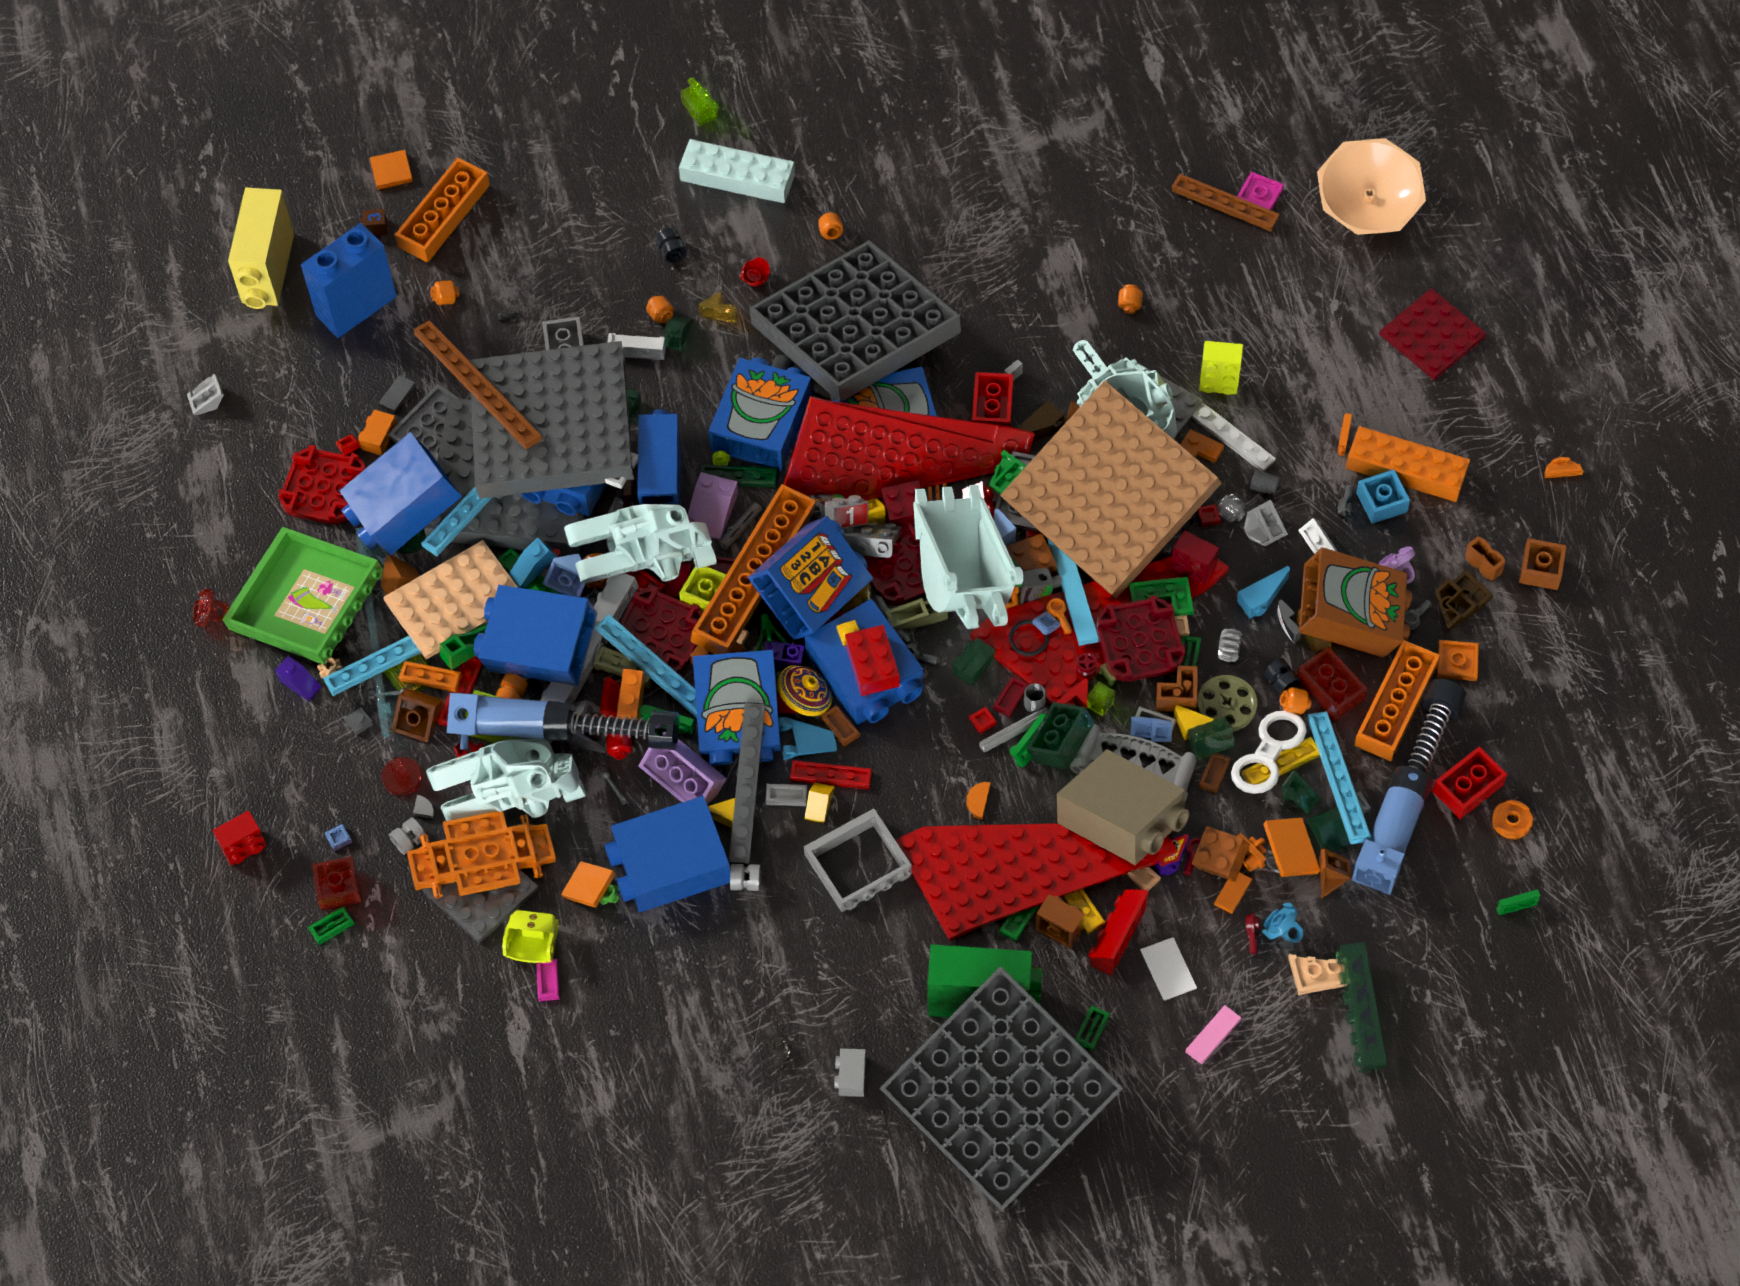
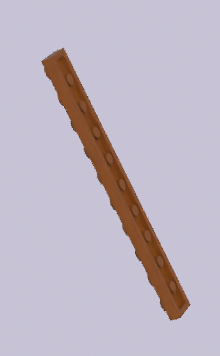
M430 320L414 329L416 337L525 449L542 441L539 432Z

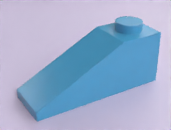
M537 537L522 552L508 575L518 588H525L558 556L546 542Z
M1289 566L1238 592L1237 602L1249 619L1265 613L1288 580Z

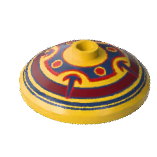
M792 665L780 673L777 679L778 692L782 700L794 711L806 716H819L825 713L831 706V688L825 678L814 669L801 665Z

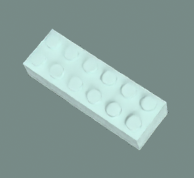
M691 139L688 142L679 166L680 181L785 203L795 176L793 161Z

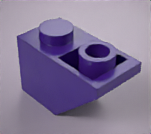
M765 641L763 651L773 650L775 671H783L789 666L801 665L804 646Z

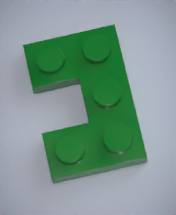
M1188 577L1129 583L1131 602L1149 599L1150 596H1158L1162 600H1171L1174 616L1193 615L1194 610Z

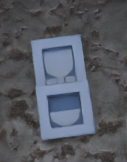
M1131 717L1130 735L1140 738H1151L1152 742H1172V722L1155 718Z

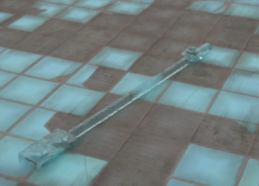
M357 528L356 535L359 554L372 558L371 551H368V547L357 534L361 528ZM371 592L365 601L371 651L373 654L379 651L373 594ZM381 672L375 675L377 707L382 737H389L388 714H392L390 702L386 703L383 675Z

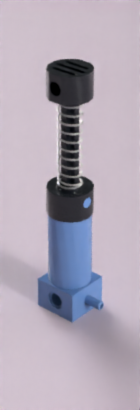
M1435 679L1432 681L1423 704L1425 710L1430 714L1426 716L1428 720L1424 721L1425 727L1421 728L1423 733L1419 734L1420 740L1416 741L1418 746L1413 748L1415 753L1411 754L1412 759L1408 761L1410 766H1399L1394 770L1387 793L1370 833L1371 841L1365 839L1355 865L1352 881L1389 895L1391 894L1400 872L1405 851L1433 786V780L1427 775V768L1431 766L1430 761L1433 760V755L1436 753L1435 749L1441 740L1440 736L1443 734L1448 720L1458 718L1467 694L1459 684L1446 679Z
M450 693L447 733L461 734V750H468L469 735H496L570 743L573 733L576 734L577 731H581L582 734L589 732L590 735L594 732L598 736L600 733H605V736L612 734L613 737L615 734H618L621 738L623 735H628V738L636 736V739L638 736H642L644 740L648 737L649 747L652 749L675 750L679 738L680 722L678 712L653 710L651 717L647 721L643 717L637 720L636 717L629 719L626 716L622 719L621 716L614 718L612 715L606 717L604 714L601 717L597 714L591 716L589 713L583 716L581 712L578 715L576 714L573 702L563 703L559 701H536L487 697V695ZM663 725L667 729L665 735H663L661 732Z

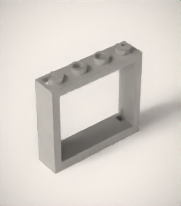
M875 809L864 813L804 846L805 857L841 912L855 908L863 900H870L879 891L888 890L894 883L899 880L904 881L912 874V865ZM873 826L900 867L842 899L816 857Z

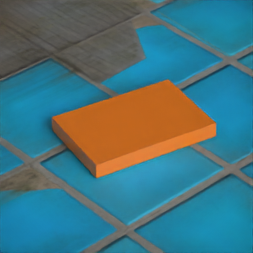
M1302 818L1267 820L1264 822L1263 825L1281 877L1312 875L1320 872Z

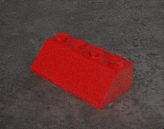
M1125 890L1122 896L1119 895L1114 904L1116 907L1115 911L1109 913L1105 922L1107 924L1105 930H1100L1097 936L1098 943L1096 947L1092 946L1089 951V966L1111 976L1113 975L1147 908L1149 891Z

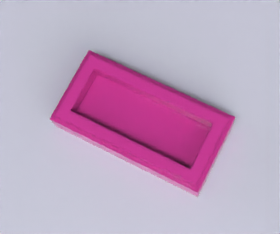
M557 959L547 963H536L538 1000H559Z

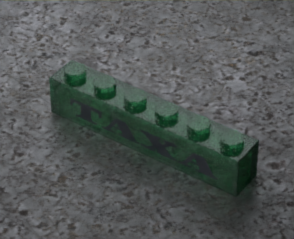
M1365 942L1340 945L1338 952H1335L1337 965L1340 964L1341 967L1339 981L1341 985L1344 984L1345 992L1342 993L1344 1005L1348 1007L1346 1021L1348 1025H1351L1352 1033L1349 1036L1351 1045L1355 1046L1356 1053H1353L1354 1065L1358 1066L1359 1072L1384 1069L1387 1062Z

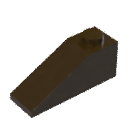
M1047 401L1025 420L1018 429L1033 432L1035 434L1033 441L1051 436L1064 425V413Z

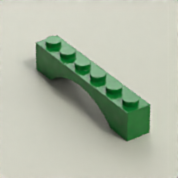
M536 585L530 588V590L540 591ZM487 624L471 632L455 634L440 643V657L451 670L475 656V639L479 633L485 634Z

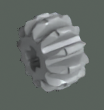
M1224 629L1222 631L1218 647V657L1220 660L1226 662L1238 660L1242 640L1241 631L1236 629Z

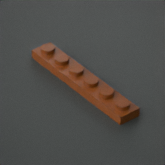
M1180 173L1172 185V192L1268 231L1273 230L1279 219V214Z

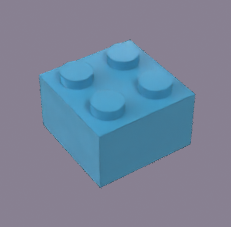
M1395 470L1358 482L1356 494L1372 524L1408 512L1410 499Z

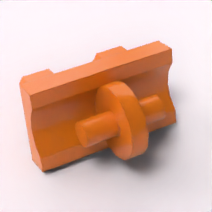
M1242 833L1237 835V837L1243 838L1250 844L1246 853L1248 858L1243 861L1245 868L1249 872L1257 867L1262 869L1265 866L1264 862L1266 860V857L1263 855L1267 851L1263 847L1266 841L1263 838L1256 840L1253 836L1248 840Z

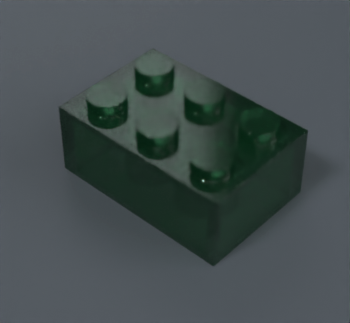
M1053 702L1026 750L1036 764L1068 770L1095 722L1085 707Z

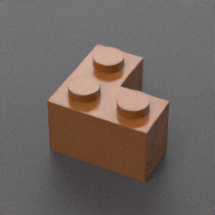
M1177 666L1176 683L1157 682L1156 711L1174 712L1176 705L1196 712L1197 666Z

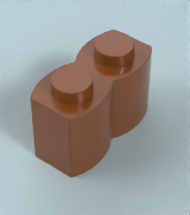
M1477 536L1468 543L1465 558L1470 565L1479 568L1480 573L1490 581L1495 580L1502 574L1505 559L1499 552L1491 549V546L1485 539Z

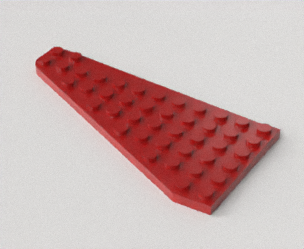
M810 396L783 485L808 497L818 494H841L845 499L852 495H858L865 501L881 497V488L919 480L922 489L995 473L996 466L1001 462L1003 450L1011 455L1013 451L1029 454L1035 434L1014 427L834 402Z
M1171 556L1149 563L1131 583L1188 577L1191 599L1193 600L1216 584L1229 571V567L1218 559L1216 569L1204 585L1193 581L1183 573H1177L1171 568ZM1096 581L1082 585L1095 628L1099 613L1105 606L1109 604L1115 606L1131 602L1129 586L1115 599ZM1063 591L1006 609L1008 621L1005 626H994L988 617L979 625V628H976L970 634V638L1021 681L1029 685L1034 683L1042 685L1046 690V701L1055 709L1057 700L1086 678L1088 681L1099 673L1100 666L1105 663L1099 639L1097 643L1079 646ZM1054 598L1061 599L1066 605L1064 615L1072 632L1066 635L1060 625L1058 629L1049 634L1048 646L1042 653L1035 656H1024L1017 653L1009 642V633L1012 627L1024 620H1034V618L1047 611V604L1050 600ZM1165 600L1168 604L1171 603V600ZM1024 624L1015 630L1013 642L1022 651L1034 652L1044 645L1045 634L1033 624ZM1082 653H1091L1097 659L1096 672L1091 677H1082L1077 672V658Z
M1060 824L924 826L895 840L912 865V874L949 942L986 924L1041 905L1049 894L1053 897H1063L1139 868L1142 870L1157 864L1158 861L1178 853L1169 835H1167L1156 854L1151 855L1148 853L1134 865Z

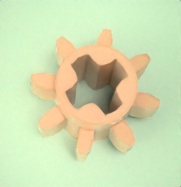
M331 656L325 664L317 665L320 677L324 678L342 669L340 660H334Z

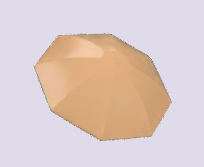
M1386 138L1343 142L1317 171L1323 211L1357 235L1400 231L1426 201L1420 162Z

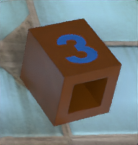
M384 209L362 211V218L359 219V223H362L374 236L387 235V218Z

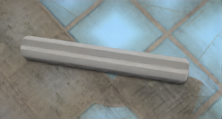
M1044 707L980 741L979 746L981 750L987 752L1028 730L1041 713L1046 714L1050 718V712Z

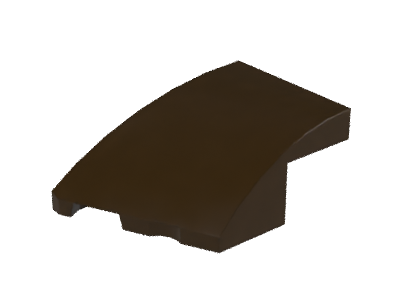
M1464 570L1454 581L1448 578L1435 590L1446 626L1449 630L1463 623L1493 598V594L1467 570Z

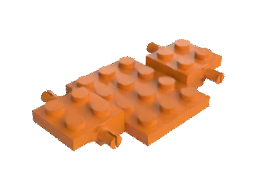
M503 811L443 822L446 840L430 843L427 834H425V839L424 835H421L422 847L407 851L415 890L432 888L434 898L436 899L438 895L439 898L443 896L440 886L457 882L460 896L520 884L518 870L524 868H533L535 878H538V873L541 878L543 876L541 866L556 862L547 823L530 825L528 815L525 814V820L523 815L520 816L522 825L507 827Z

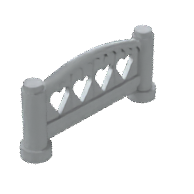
M1090 724L1086 728L1077 756L1070 765L1072 772L1080 774L1103 753L1102 743H1107L1109 746L1115 745L1117 750L1113 753L1121 756L1120 750L1123 748L1136 752V756L1129 761L1142 767L1139 758L1141 754H1145L1147 757H1154L1156 760L1144 769L1185 790L1186 802L1188 796L1187 789L1197 762L1195 754L1187 752L1185 755L1180 756L1172 750L1147 739L1125 734L1102 733L1100 731L1101 728L1096 724ZM1160 760H1165L1167 763L1172 762L1175 764V767L1162 774L1158 762Z

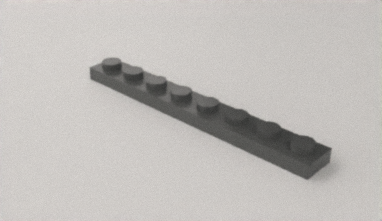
M745 703L729 863L750 864L765 704Z

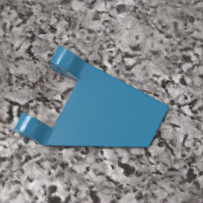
M787 717L779 718L780 732L792 728L796 745L783 746L784 751H782L784 760L792 759L799 755L837 751L833 731Z

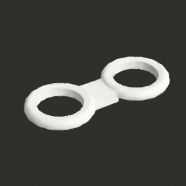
M1284 710L1275 711L1268 714L1261 721L1258 730L1262 742L1255 751V754L1243 756L1233 765L1231 776L1237 788L1247 793L1257 794L1270 790L1277 783L1279 778V768L1275 763L1277 757L1282 750L1298 746L1304 740L1307 732L1305 722L1297 714ZM1277 720H1289L1297 726V734L1292 739L1286 741L1275 740L1267 733L1268 726ZM1250 763H1261L1269 768L1271 775L1266 782L1253 785L1242 780L1240 771L1245 765Z

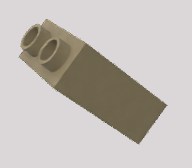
M1105 750L1057 793L1058 824L1134 865L1148 853L1151 855L1156 854L1160 850L1164 838L1173 830L1176 832L1181 831L1189 818V811L1185 809V790L1109 750Z

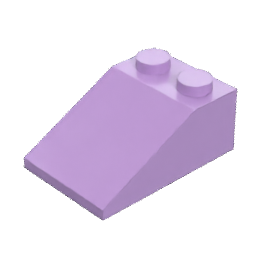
M700 473L688 516L695 520V522L706 523L711 539L721 540L739 494L737 481Z

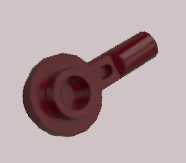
M1194 838L1188 842L1187 851L1190 856L1183 871L1187 876L1191 875L1194 868L1192 861L1201 838Z
M1255 913L1246 915L1247 938H1249L1250 954L1258 953L1256 930L1260 929L1259 916L1256 917Z

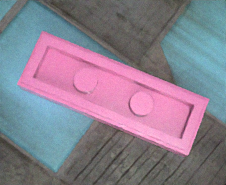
M1224 1005L1187 1047L1185 1052L1202 1065L1241 1021V1017Z

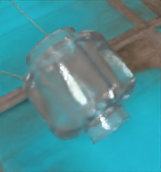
M1226 494L1217 505L1219 515L1230 523L1236 519L1240 521L1246 514L1244 511L1245 502L1235 494H1230L1229 496Z

